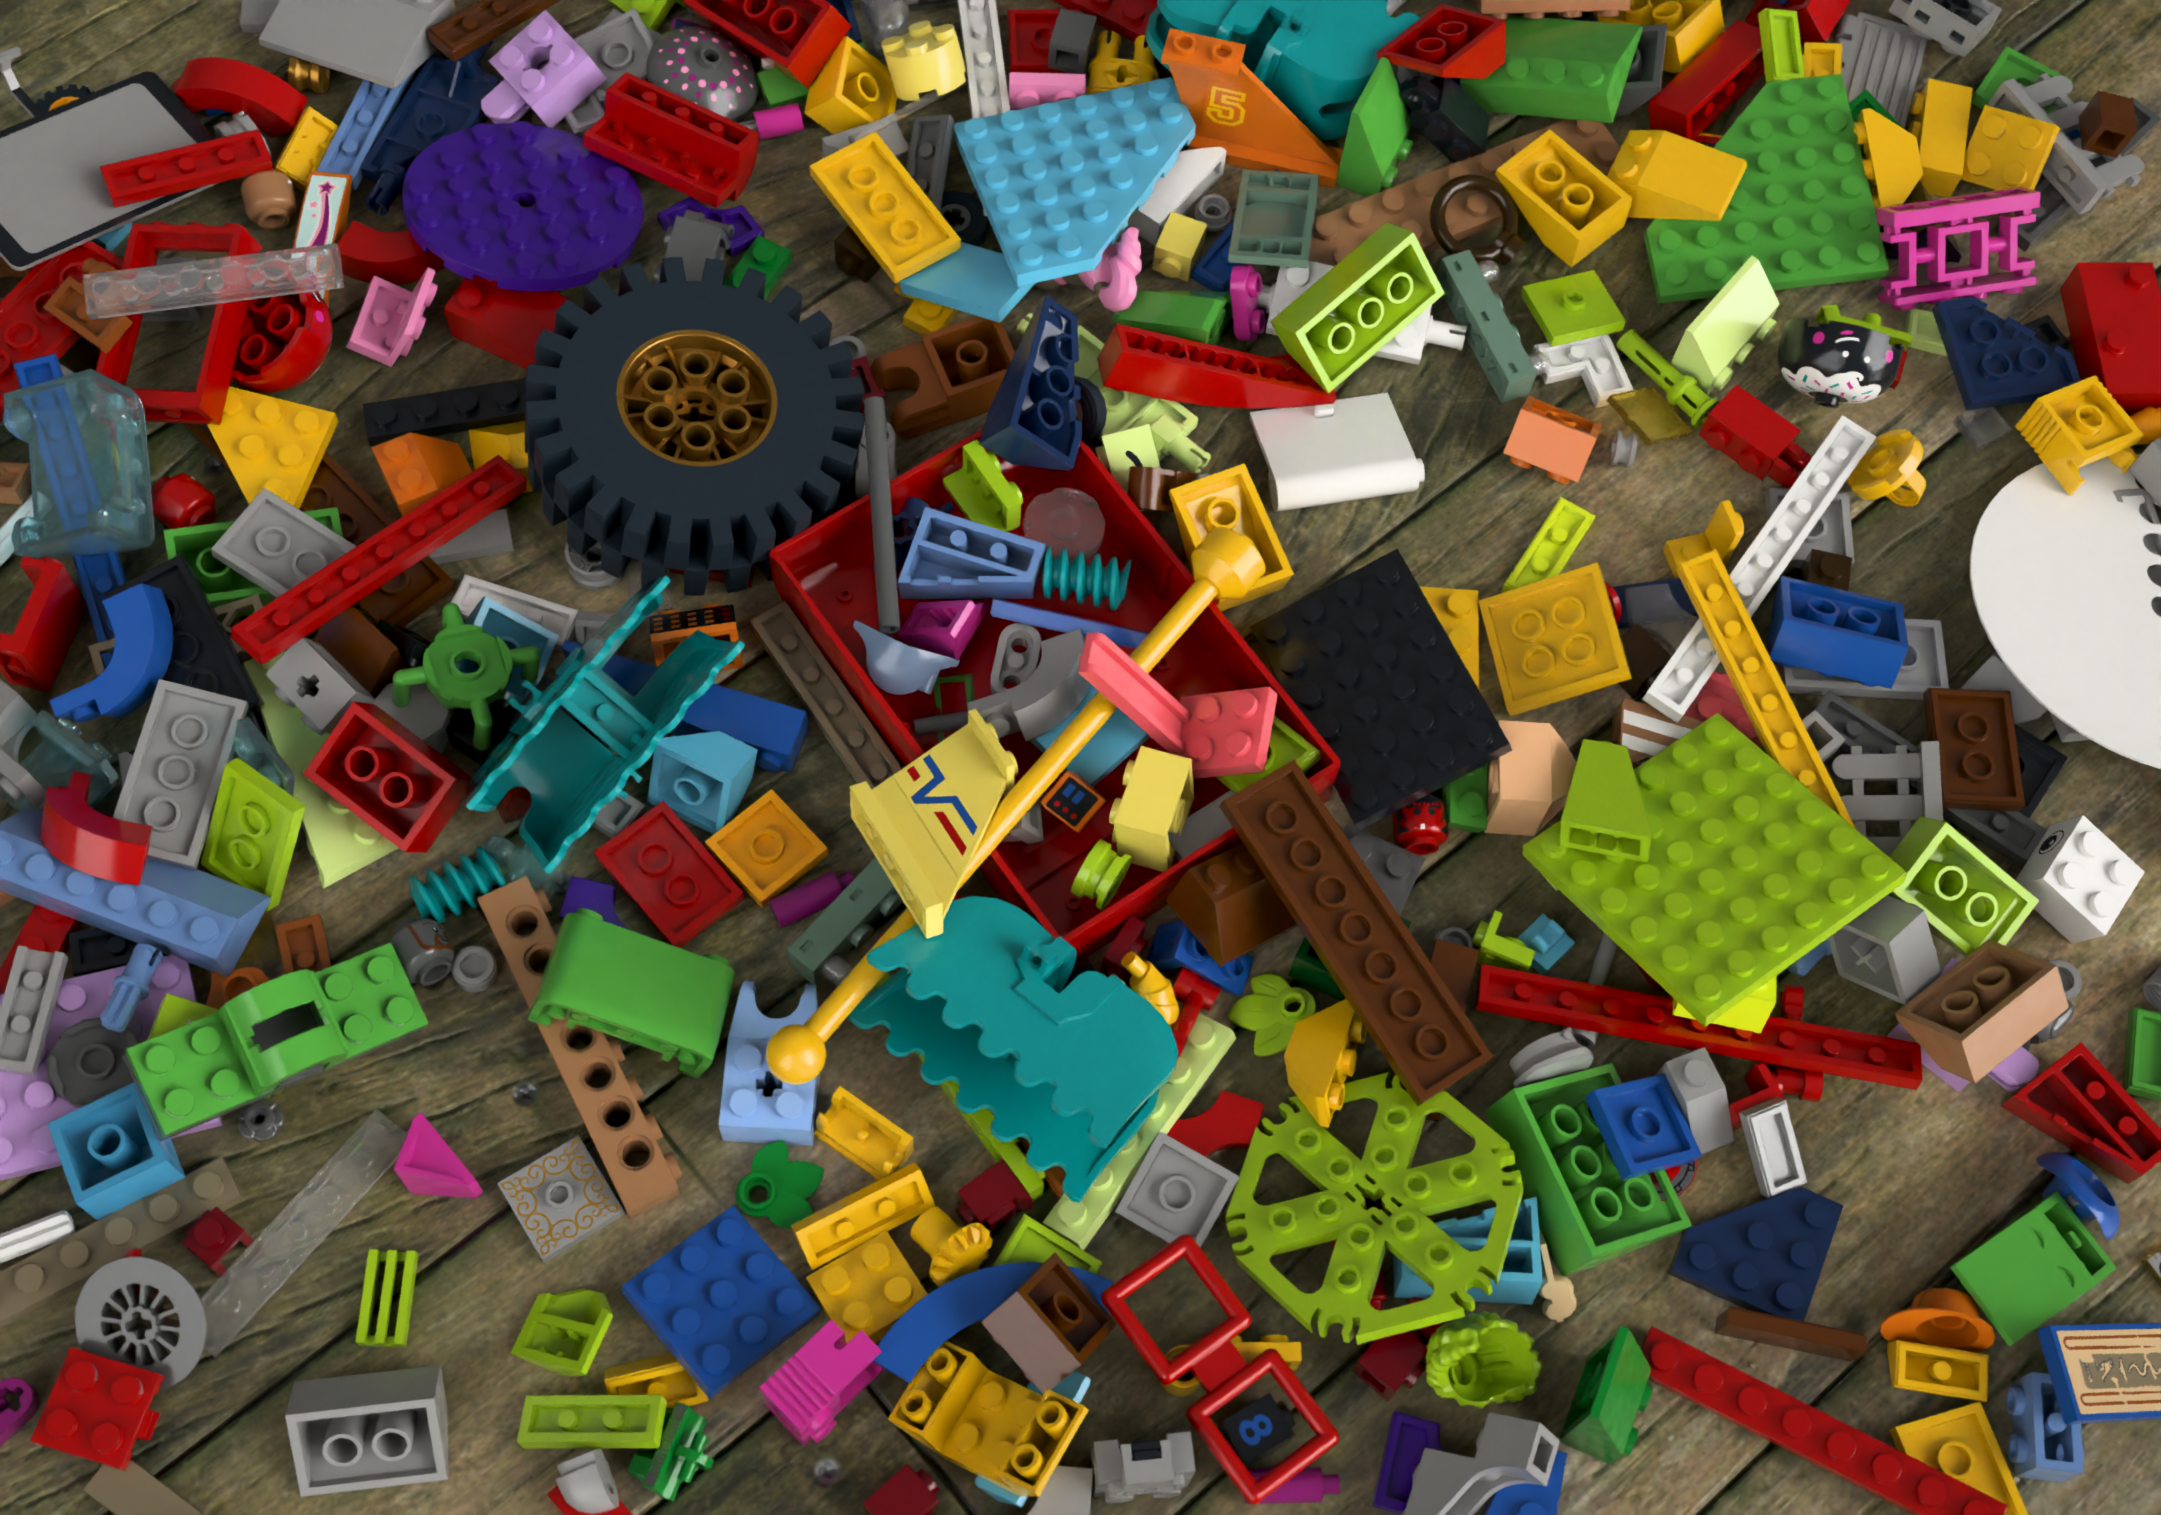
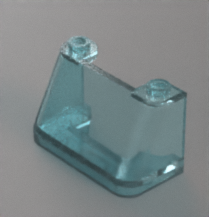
M92 369L3 394L5 411L3 421L5 427L10 433L29 445L34 517H25L16 521L11 535L14 554L36 559L42 556L61 558L129 552L151 546L154 541L155 530L144 407L138 395L132 389Z

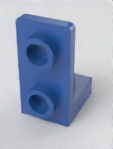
M1182 920L1157 926L1146 958L1159 972L1185 967L1232 996L1243 994L1253 963V957L1245 954L1219 967Z

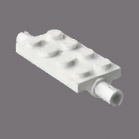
M1309 261L1308 268L1280 266L1276 283L1272 282V286L1262 284L1261 294L1258 297L1259 308L1267 309L1266 313L1269 314L1265 333L1277 335L1270 321L1334 266ZM1431 305L1373 356L1419 365L1423 346H1427V343L1455 348L1461 351L1467 326L1433 320V315H1430Z

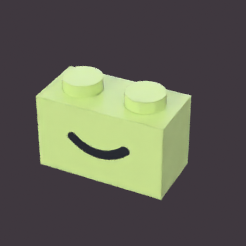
M1149 424L1101 436L1102 446L1095 448L1098 459L1126 493L1128 491L1130 466L1161 468Z

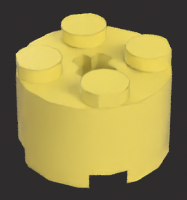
M921 21L910 25L908 28L909 33L902 36L889 37L882 41L881 45L897 98L901 100L918 101L920 100L918 93L936 89L938 96L956 89L966 81L964 75L967 74L953 24L931 27L930 21Z

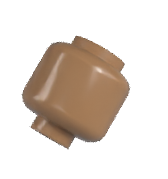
M274 169L265 170L249 175L242 182L241 194L249 220L258 224L261 228L269 230L280 229L289 224L290 220L295 216L298 207L292 181L287 175Z

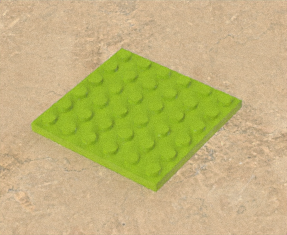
M1716 713L1634 769L1651 826L1648 863L1560 846L1561 820L1523 845V856L1704 1027L1905 883L1907 874L1904 869L1719 713Z

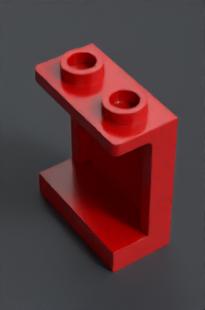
M23 556L20 566L34 585V589L13 635L0 633V672L10 684L50 693L87 610V604L61 562L46 556H42L39 559Z

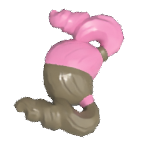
M1130 227L1121 235V241L1115 242L1114 245L1109 244L1102 253V260L1095 270L1038 282L1034 286L1044 291L1054 290L1058 286L1067 283L1085 287L1094 291L1099 296L1104 308L1113 312L1128 309L1137 294L1135 277L1142 269V261L1140 259L1141 243L1138 241L1139 230Z

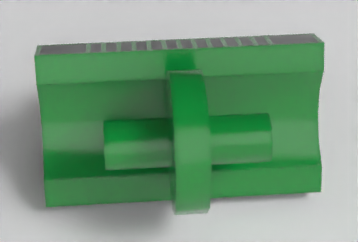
M676 1402L674 1409L666 1408L660 1448L656 1449L655 1454L642 1450L635 1453L629 1465L628 1473L640 1480L642 1486L660 1498L673 1502L681 1482L690 1484L696 1468L710 1471L713 1466L714 1460L703 1454L709 1439L708 1436L702 1434L707 1419L692 1411L690 1406Z

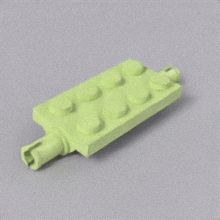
M1029 313L1028 315H1026V318L1029 320V322L1033 316V313ZM1024 318L1016 328V334L1022 337L1029 324ZM1079 325V361L1074 363V375L1088 379L1099 388L1105 399L1107 409L1105 427L1097 439L1101 441V436L1149 424L1159 462L1165 456L1171 455L1191 472L1200 473L1201 470L1198 467L1204 469L1211 459V454L1205 452L1187 437L1197 427L1198 417L1179 402L1151 398L1147 395L1123 390L1118 391L1103 386L1097 357L1105 344Z

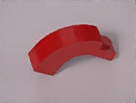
M204 57L188 61L182 76L170 87V90L193 114L204 109H220L234 114L243 111V116L248 115L254 124L271 138L294 130L308 99L290 84L270 72L248 63L219 57Z
M353 221L333 249L341 273L366 283H370L375 275L395 285L419 281L427 267L436 270L435 273L445 268L444 260L432 251L426 253L414 240L408 229L400 232H383Z
M73 771L68 786L60 785L59 788L47 786L40 826V838L45 848L64 864L83 873L110 881L139 886L146 866L153 826L114 819L92 809L87 804L92 774Z

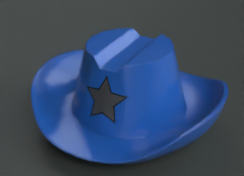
M2048 1152L2036 1158L2037 1163L2042 1168L2055 1174L2042 1192L2043 1199L2058 1191L2083 1224L2097 1219L2104 1236L2111 1240L2116 1235L2120 1226V1212L2111 1192L2102 1180L2083 1162L2069 1154Z

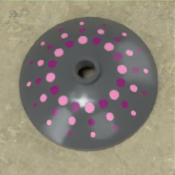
M679 27L664 33L656 40L650 50L646 65L649 83L735 122L746 116L755 104L759 93L757 69L748 53L730 37L705 27Z

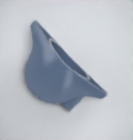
M854 620L853 628L859 633L866 648L868 675L877 687L887 693L904 695L919 690L931 695L939 671L949 667H956L960 660L906 645Z

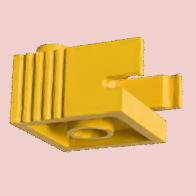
M2096 375L2037 398L2015 426L2017 430L2021 431V435L2025 437L2029 445L2034 448V452L2039 454L2038 457L2069 496L2073 495L2085 481V479L2080 477V470L2078 468L2106 456L2114 465L2121 468L2122 473L2127 472L2138 459L2131 446L2136 445L2144 436L2123 408L2116 404L2117 401L2112 398V395L2107 393V388L2103 387L2102 382L2098 381L2099 379Z

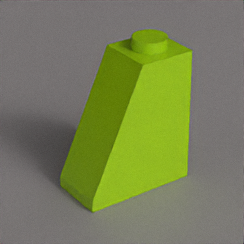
M1583 739L1561 818L1560 846L1648 863L1651 826L1627 746L1613 744L1609 741Z

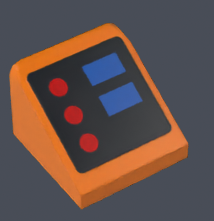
M1066 771L1041 800L1040 804L1074 831L1080 833L1107 800L1080 774L1074 771Z

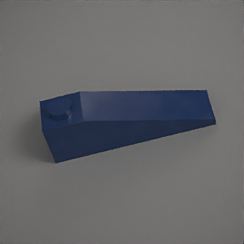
M1048 295L1040 298L989 408L979 444L1013 465L1069 471L1074 468L1082 438V422L1076 420V401L1081 399L1080 386L1075 385L1074 363L1079 361L1077 316Z

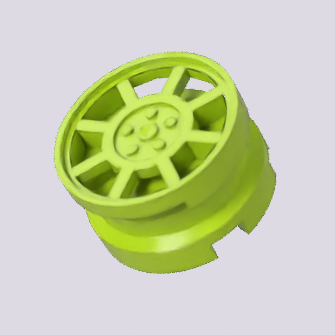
M1100 839L1092 848L1071 887V893L1079 898L1086 896L1094 900L1097 897L1096 907L1100 910L1105 909L1117 892L1133 858L1127 853L1120 857L1117 852L1111 850L1112 845L1103 839Z

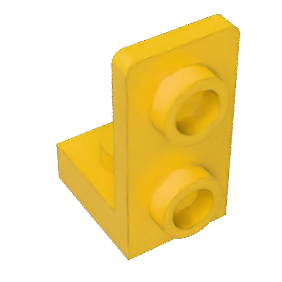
M1730 500L1719 503L1704 533L1666 541L1663 551L1675 579L1679 578L1675 569L1677 563L1715 548L1724 566H1726L1744 533L1742 517L1738 512L1734 511Z

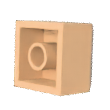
M1498 720V724L1509 741L1512 751L1487 763V829L1484 830V833L1535 836L1565 807L1577 762L1550 723Z

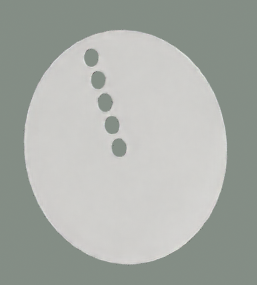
M2107 456L2078 468L2080 470V477L2085 479V481L2070 496L2045 464L2042 463L2020 474L2004 486L1989 503L1979 520L1970 552V582L1979 619L2003 663L2018 682L2053 715L2081 735L2106 749L2131 760L2161 769V617L2154 612L2151 606L2152 599L2161 597V586L2153 583L2147 574L2148 567L2161 565V555L2150 552L2143 543V537L2147 534L2161 535V524L2150 523L2141 516L2139 506L2145 502L2143 495L2122 496L2123 503L2117 501L2114 491L2138 489L2140 487L2129 470L2122 473L2121 468L2114 465Z

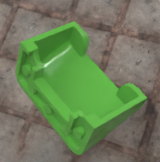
M580 908L577 909L576 913L566 914L561 923L527 1020L549 1027L552 1018L558 1020L568 1018L565 1024L566 1027L574 1029L579 1024L662 1053L660 1059L667 1062L675 1056L680 1061L677 1072L699 1079L713 1062L735 978V971L729 967L730 962L721 956L714 954L701 956L608 923L603 921V917L599 913Z

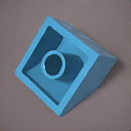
M134 1083L48 1123L75 1203L96 1220L102 1219L186 1178L171 1138L160 1142Z

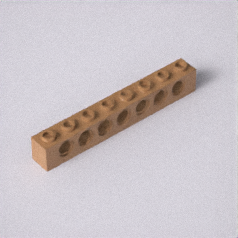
M526 875L478 897L477 900L529 1009H531L543 973H537L534 970L540 962L549 959L561 925L560 923L553 926L550 925L545 913L551 911L552 908L541 886L533 890ZM523 925H537L536 930L530 935H517V931ZM552 1018L549 1027L536 1023L629 1218L631 1219L680 1195L675 1180L683 1177L672 1152L663 1155L656 1140L663 1137V1134L653 1113L651 1112L644 1116L637 1101L644 1098V1095L634 1074L625 1077L618 1064L626 1059L617 1039L614 1036L606 1039L604 1033L579 1024L574 1029L566 1027L565 1024L568 1018L563 1020ZM588 1035L593 1038L591 1043L583 1049H573L570 1047L572 1041L578 1036ZM599 1073L611 1075L609 1083L604 1087L593 1088L589 1086L593 1076ZM616 1112H627L630 1114L628 1122L621 1127H611L607 1122ZM642 1150L650 1154L649 1159L642 1166L631 1167L626 1164L629 1155L635 1151Z

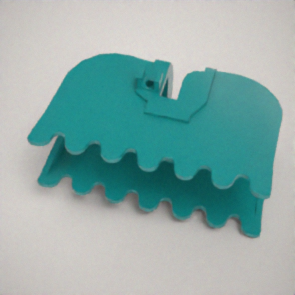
M1157 0L1158 7L1150 14L1146 26L1145 39L1151 52L1159 62H1161L1169 28L1245 44L1246 48L1242 63L1320 141L1336 140L1347 134L1351 112L1380 61L1377 59V52L1419 21L1421 17L1409 12L1402 13L1396 18L1390 17L1386 12L1388 5L1386 0ZM1162 64L1170 71L1169 65Z
M969 896L953 900L943 920L942 934L926 939L918 924H915L902 934L868 953V963L880 971L890 972L898 967L903 968L861 1001L849 1014V1021L862 1029H870L877 1025L887 1026L890 1033L885 1043L886 1049L890 1054L896 1057H905L913 1052L922 1054L925 1061L921 1066L920 1075L925 1082L931 1085H940L948 1080L956 1082L959 1085V1091L956 1094L955 1103L959 1110L965 1113H975L981 1109L991 1110L995 1117L990 1126L991 1134L994 1138L1001 1142H1010L1018 1137L1027 1139L1030 1143V1148L1026 1154L1028 1165L1037 1171H1046L1053 1166L1063 1168L1066 1176L1062 1183V1191L1071 1201L1079 1203L1102 1171L1139 1132L1151 1116L1160 1088L1168 1082L1176 1067L1178 1049L1173 1032L1164 1017L1152 1004L1127 987L1125 982L1115 974L1108 978L1097 971H1085L1079 974L1062 990L1073 970L1077 956L1076 949L1060 936L1055 939L1033 917L1017 906L998 898Z

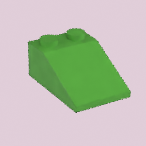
M1381 57L1351 112L1336 179V185L1365 197L1382 192L1384 188L1390 189L1393 186L1399 170L1395 166L1398 161H1406L1413 141L1408 139L1411 128L1409 123L1410 117L1404 100L1400 96V89L1390 61L1387 58Z

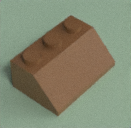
M1988 939L1895 1012L1899 1023L1941 1069L1975 1084L2066 1011L2069 1005L2057 965Z

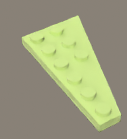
M284 650L263 665L252 658L244 662V666L265 703L256 708V710L261 714L265 724L266 736L270 747H273L278 759V769L287 793L306 805L301 824L307 837V847L311 857L314 856L319 869V879L324 889L399 849V847L303 775L330 734L325 732L321 736L312 731L301 719L305 714L297 706L291 707L274 693L273 690L277 686L265 674L286 652Z

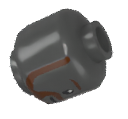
M410 918L396 926L393 931L394 935L390 938L389 943H392L409 982L431 985L442 980L452 968L455 949L441 926L433 919L423 918L418 920Z

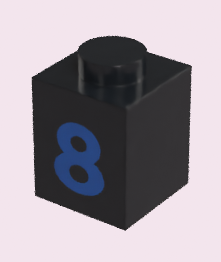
M1268 1393L1222 1420L1218 1429L1246 1468L1290 1443L1295 1435L1291 1429L1295 1426V1421L1284 1402L1280 1400L1276 1403L1272 1395Z

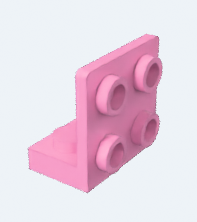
M1009 72L1008 98L1010 111L1085 95L1086 74Z

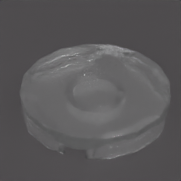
M1061 487L1055 488L1053 492L1045 495L1043 492L1032 500L1025 511L1023 534L1025 538L1046 544V552L1048 545H1051L1053 558H1057L1062 548H1067L1069 561H1073L1079 551H1084L1085 560L1094 556L1102 545L1106 523L1104 515L1099 510V505L1094 498L1081 490Z

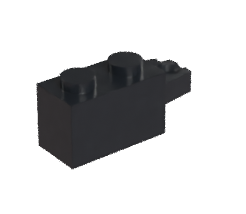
M1417 75L1401 83L1400 96L1411 109L1409 123L1452 163L1464 161L1468 157L1472 158L1485 152L1490 116L1451 78L1438 76L1428 81L1421 75Z

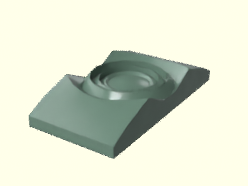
M1243 169L1228 263L1308 268L1319 174Z

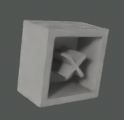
M1889 895L1828 938L1839 976L1903 1005L1911 1001L1942 975L1936 954L1937 950L1932 940L1925 911L1913 903H1906Z

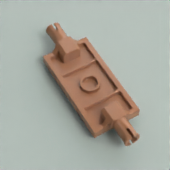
M1472 0V3L1475 4L1481 14L1498 19L1508 18V13H1523L1522 17L1538 19L1544 18L1545 12H1560L1559 16L1566 18L1581 17L1582 11H1597L1596 15L1603 17L1618 16L1619 10H1630L1631 0Z

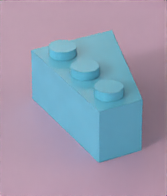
M1537 1196L1523 1200L1519 1206L1498 1286L1489 1278L1493 1290L1490 1295L1476 1287L1467 1291L1475 1302L1533 1304L1543 1283ZM1496 1207L1483 1210L1481 1215L1456 1220L1455 1217L1436 1222L1435 1224L1464 1249L1477 1251L1482 1249L1487 1242ZM1393 1254L1394 1298L1419 1297L1428 1299L1434 1289Z

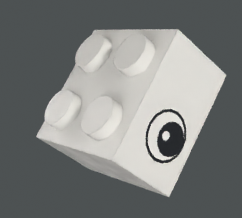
M2082 815L2050 825L2015 881L2039 900L2034 910L2073 944L2105 936L2145 872Z

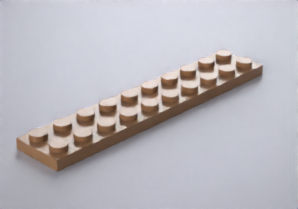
M1562 120L1488 149L1484 153L1472 158L1468 157L1464 161L1455 162L1315 217L1309 261L1332 266L1337 265L1386 222L1414 232L1424 254L1442 248L1435 239L1430 225V208L1438 190L1448 181L1463 175L1487 177L1503 187L1495 175L1496 169L1549 129L1606 176L1620 147L1603 122ZM1468 190L1456 194L1449 201L1445 211L1447 227L1457 241L1503 223L1502 213L1498 205L1488 195L1479 191ZM1515 204L1516 209H1517V213H1518V217H1520V216H1522L1523 214H1522V212L1519 210V208L1517 207V205Z

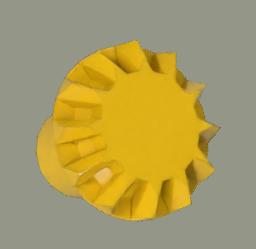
M932 1207L921 1214L912 1226L910 1233L911 1238L931 1257L932 1263L929 1276L938 1287L960 1276L979 1270L980 1264L989 1257L988 1250L993 1243V1239L989 1235L990 1231L982 1224L971 1223L964 1227L959 1226L939 1207Z

